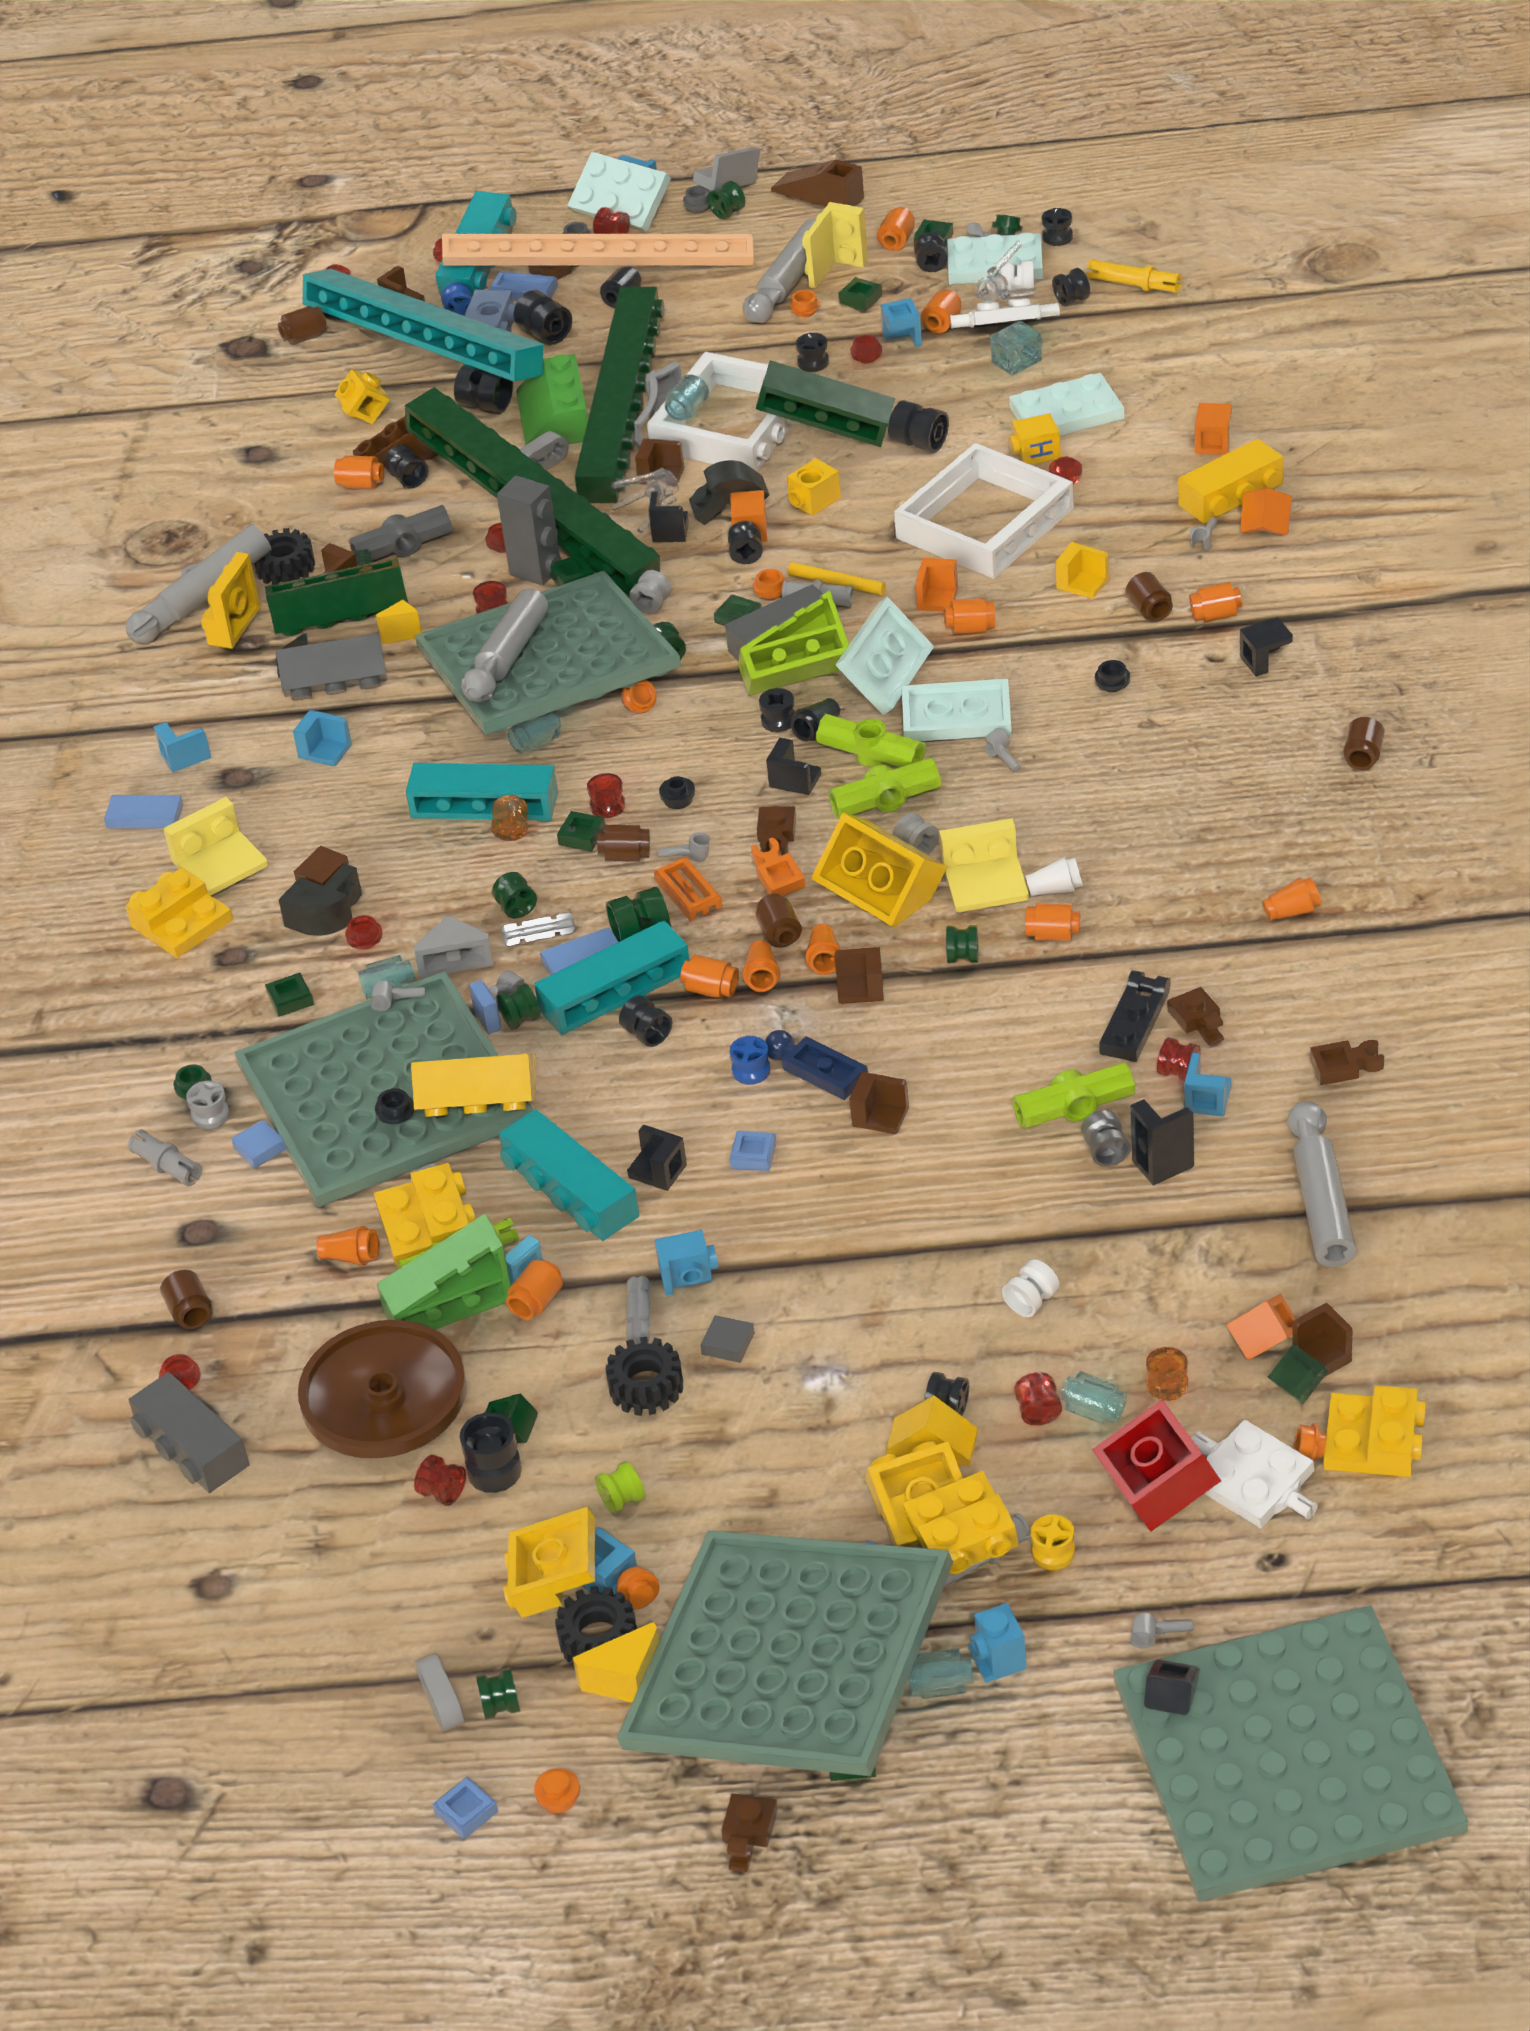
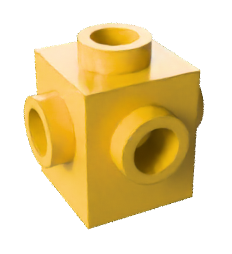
M351 369L346 378L340 382L335 396L342 404L341 410L354 419L359 418L372 425L390 398L380 386L381 380L368 371L362 374L354 369Z

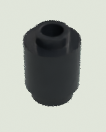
M631 266L617 268L601 285L600 295L603 301L608 306L615 308L620 287H641L642 279L640 273Z

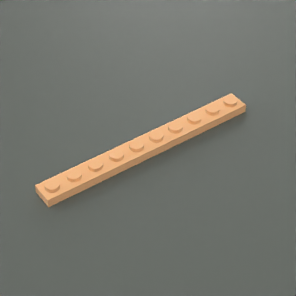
M442 234L443 265H753L754 260L752 234Z

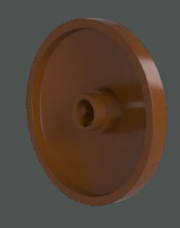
M404 1320L369 1322L352 1327L334 1336L323 1344L309 1359L303 1369L298 1385V1400L301 1413L311 1434L326 1447L341 1454L359 1458L392 1457L408 1453L426 1445L451 1425L460 1412L466 1395L464 1366L455 1346L440 1332L423 1324Z

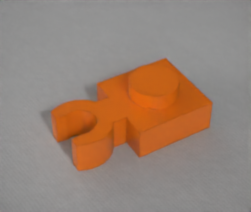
M775 838L769 839L770 851L761 852L756 844L751 846L752 859L756 864L757 876L768 894L785 896L806 887L805 877L791 854L787 853L780 856L779 843Z

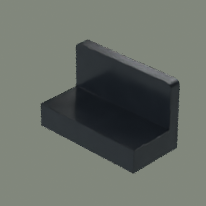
M1145 1099L1130 1105L1132 1162L1154 1186L1191 1169L1194 1166V1113L1190 1108L1185 1107L1161 1118Z

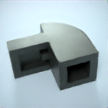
M725 460L714 463L703 470L707 483L694 492L689 502L695 519L706 525L727 504L731 505L730 493L764 490V497L766 499L769 496V492L763 476L753 468L740 461Z
M344 863L324 886L299 877L278 900L284 927L306 935L322 936L336 933L349 926L353 922L350 907L356 904L362 895L357 868Z

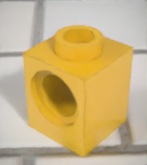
M814 458L787 476L789 503L811 516H814L841 498L839 471L817 458Z

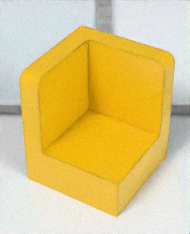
M1071 542L1055 561L1057 589L1092 599L1109 581V555L1105 551Z

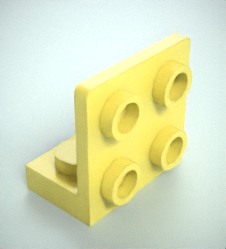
M829 202L823 212L818 214L811 228L804 233L802 246L806 249L807 259L805 274L808 275L810 288H816L835 262L858 267L866 265L868 262L864 208Z
M227 797L163 828L171 861L179 869L183 867L205 882L209 895L220 892L268 866L267 859L239 831L234 805Z
M1013 818L939 831L941 860L943 864L948 866L945 871V877L956 912L1029 900V892L1017 857L1016 828Z

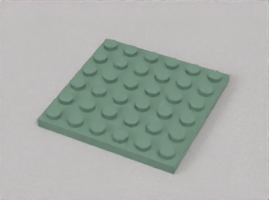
M605 571L540 592L548 602V611L507 675L502 680L496 681V688L492 697L485 702L477 703L470 701L462 692L461 681L466 672L475 668V657L512 602L415 635L418 649L485 735L500 733L509 726L521 722L534 721L541 715L555 710H566L575 703L587 699L600 698L607 692L621 687H632L641 680L653 676H663L669 673L670 670L681 667L680 657L676 650Z
M445 971L400 988L424 987L425 997L392 999L391 1006L386 1011L374 1010L371 1007L372 999L234 1052L237 1064L273 1128L280 1135L287 1153L318 1207L498 1137L499 1132L533 1111L529 1102L526 1101L527 1109L503 1111V1104L497 1103L487 1104L488 1112L464 1114V1107L458 1106L448 1107L449 1115L425 1117V1109L414 1110L413 1115L408 1120L399 1124H386L377 1118L375 1105L378 1096L383 1091L391 1088L402 1089L413 1100L412 1062L499 1056Z
M707 1531L617 1736L621 1748L624 1750L871 1776L953 1564L949 1550Z
M1372 1605L1160 1658L1159 1660L1193 1665L1200 1668L1191 1709L1187 1715L1145 1707L1146 1678L1155 1660L1114 1670L1116 1688L1198 1902L1468 1832L1467 1817Z

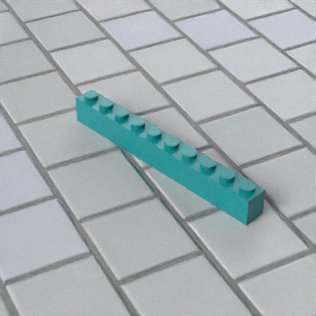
M334 269L303 274V305L311 306L312 308L318 306L322 312L514 382L542 376L544 344Z

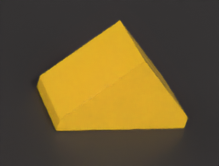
M933 1395L894 1418L886 1455L894 1454L896 1457H901L912 1453V1449L922 1443L935 1441L938 1445L949 1441L957 1464L970 1466L978 1436V1428Z
M649 1623L573 1657L577 1683L581 1691L633 1702L659 1643L658 1629L655 1623Z

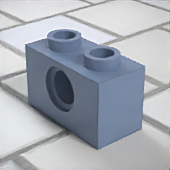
M475 290L464 316L511 332L512 324L516 323L513 314L516 304H513L512 291Z

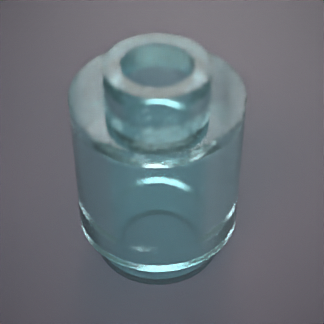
M685 375L666 396L665 410L668 415L679 421L692 417L709 398L707 384L696 375Z
M552 711L539 716L534 721H524L512 725V727L507 729V737L512 747L518 753L522 754L526 751L531 753L559 737L561 721L557 713Z
M400 955L365 965L366 969L357 971L366 1000L373 998L371 997L373 986L378 981H387L394 988H402L416 981L410 960L402 961Z
M1079 1371L1075 1377L1069 1376L1066 1379L1061 1392V1400L1066 1402L1065 1410L1101 1424H1106L1107 1421L1116 1424L1123 1413L1127 1392L1120 1390L1119 1385Z
M960 1648L918 1654L908 1678L911 1695H922L923 1699L965 1694L966 1684L974 1683L970 1656L962 1657Z

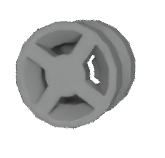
M647 570L631 589L630 600L641 612L647 614L655 613L662 606L663 600L667 599L672 591L671 583L662 573L655 570Z
M916 813L904 815L897 822L893 831L894 836L927 855L934 850L939 840L938 828L930 823H924L923 818Z
M202 1081L193 1085L188 1090L186 1095L187 1103L191 1109L192 1122L196 1127L210 1130L220 1127L228 1120L230 1112L228 1104L225 1102L224 1088L220 1083Z

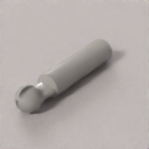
M808 219L803 223L759 280L757 293H752L745 298L743 313L749 321L764 323L770 319L774 310V304L784 301L805 273L807 259L806 249L802 246L804 233L811 228L816 219Z
M250 524L160 592L158 594L159 597L142 610L133 613L126 623L127 635L132 641L139 644L152 642L165 628L176 620L180 621L207 600L210 587L218 580L224 567L229 564L236 552L249 553L252 565L268 554L272 549L266 537L255 525Z
M524 589L517 594L475 657V668L466 672L461 681L462 692L470 701L477 703L485 702L492 697L496 688V681L502 680L507 675L546 615L549 607L548 602L539 591Z
M1305 1101L1297 1103L1290 1110L1287 1126L1300 1139L1294 1147V1158L1315 1257L1324 1266L1338 1267L1353 1260L1356 1255V1245L1334 1146L1331 1140L1321 1136L1325 1131L1327 1116L1318 1104Z

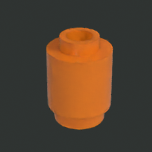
M897 207L886 214L877 231V239L884 248L897 251L905 246L915 227L912 212L907 208Z
M943 290L935 293L921 312L923 325L933 333L947 331L951 326L950 315H959L961 312V299L959 295L952 290Z
M345 455L343 459H336L334 480L337 485H343L344 488L376 489L378 484L383 482L384 466L383 463H379L376 456Z
M1231 582L1198 588L1196 593L1189 594L1194 621L1203 620L1206 623L1237 616V608H1242L1243 606L1240 590L1238 587L1233 588Z
M985 598L951 600L950 607H944L945 628H951L953 635L986 633L987 629H994V602L985 601Z
M1036 903V906H1027L1025 916L1026 936L1035 937V940L1072 941L1073 934L1080 933V911H1073V903Z
M696 954L692 956L690 961L685 960L680 974V981L685 983L686 991L722 999L723 996L733 997L739 979V969L732 967L730 962Z
M532 1260L508 1289L506 1304L510 1311L524 1320H530L534 1316L540 1315L563 1287V1279L558 1267L547 1260Z

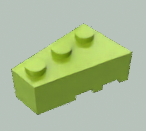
M830 590L822 594L819 600L805 609L802 607L796 611L790 619L779 626H773L740 648L738 667L748 696L840 671L836 663L849 646Z

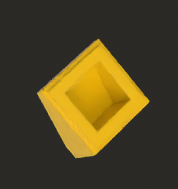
M404 600L376 615L379 635L383 644L415 639L416 634L422 633L418 611Z

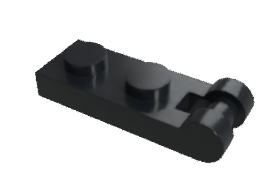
M1135 970L1130 972L1127 987L1099 1042V1052L1101 1055L1133 1062L1138 1061L1168 997L1171 986L1170 978L1157 976L1154 979L1145 977L1144 972ZM1141 992L1150 993L1151 996L1148 997L1140 994Z

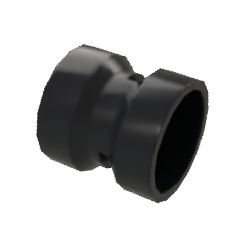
M405 444L397 445L387 453L384 461L385 468L404 487L415 488L425 481L429 471L428 465L409 446Z
M642 995L634 996L628 1000L619 1015V1024L629 1033L636 1034L637 1038L649 1047L662 1043L672 1029L673 1022L671 1016L662 1009L655 1008V1005Z

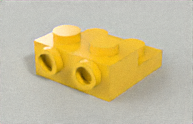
M236 552L229 564L224 567L218 580L208 591L207 599L211 606L203 613L201 620L208 645L233 649L261 608L249 553Z
M183 867L174 873L170 871L163 873L156 885L145 892L141 890L136 891L130 897L128 904L125 905L131 927L175 958H179L233 921L231 909L209 895L205 882Z
M449 1162L410 1173L412 1180L410 1183L373 1193L395 1265H398V1260L406 1259L429 1250L431 1244L442 1242L476 1220L471 1203L463 1205L460 1198L461 1195L466 1194L460 1171L452 1173Z
M1374 1385L1373 1396L1331 1393L1326 1448L1324 1452V1470L1411 1477L1412 1460H1421L1423 1434H1415V1427H1424L1426 1401H1417L1418 1389Z
M935 1441L925 1442L913 1448L912 1453L898 1458L894 1454L882 1456L871 1463L872 1466L867 1467L865 1477L878 1514L885 1521L893 1545L912 1547L920 1544L905 1514L903 1503L963 1479L949 1441L938 1445Z
M984 1471L903 1503L905 1514L922 1548L949 1550L953 1564L948 1575L962 1573L969 1566L991 1557H1001L1011 1549L1019 1546L1016 1527L999 1494H995Z
M588 1506L509 1532L508 1551L504 1553L505 1565L508 1570V1583L504 1584L503 1590L509 1607L511 1609L516 1608L522 1618L562 1606V1592L595 1582V1517Z

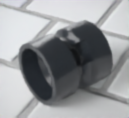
M530 290L524 293L518 299L513 313L514 321L518 326L549 345L561 342L568 335L573 322L569 309L538 290Z
M467 364L460 368L454 383V397L459 405L474 408L481 407L483 410L497 413L504 412L509 406L513 393V381Z
M902 400L897 403L891 413L888 436L893 442L907 446L914 445L921 450L935 453L940 450L946 440L949 417L942 410L931 407L926 409L919 404Z
M489 1412L475 1415L467 1420L461 1428L459 1438L469 1482L477 1490L485 1493L501 1492L515 1485L521 1476L522 1466L512 1422L504 1415Z

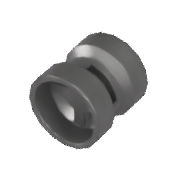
M1101 1110L1089 1115L1083 1121L1081 1132L1089 1145V1151L1096 1164L1100 1166H1113L1122 1162L1129 1155L1131 1145L1125 1133L1122 1132V1124L1116 1113L1110 1110Z

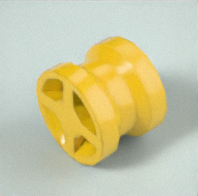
M1048 1514L1040 1517L1033 1523L1031 1527V1541L1034 1562L1046 1570H1060L1070 1565L1075 1558L1074 1527L1071 1521L1058 1514Z

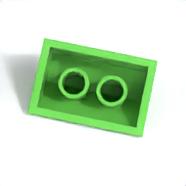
M560 354L551 358L543 359L542 376L525 379L516 389L525 445L548 431H554L563 436L569 444L583 442L588 418L576 355Z

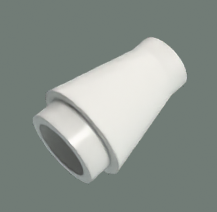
M1064 856L1032 874L1025 875L1031 897L1043 894L1075 892L1074 888L1083 886L1075 857L1066 860Z

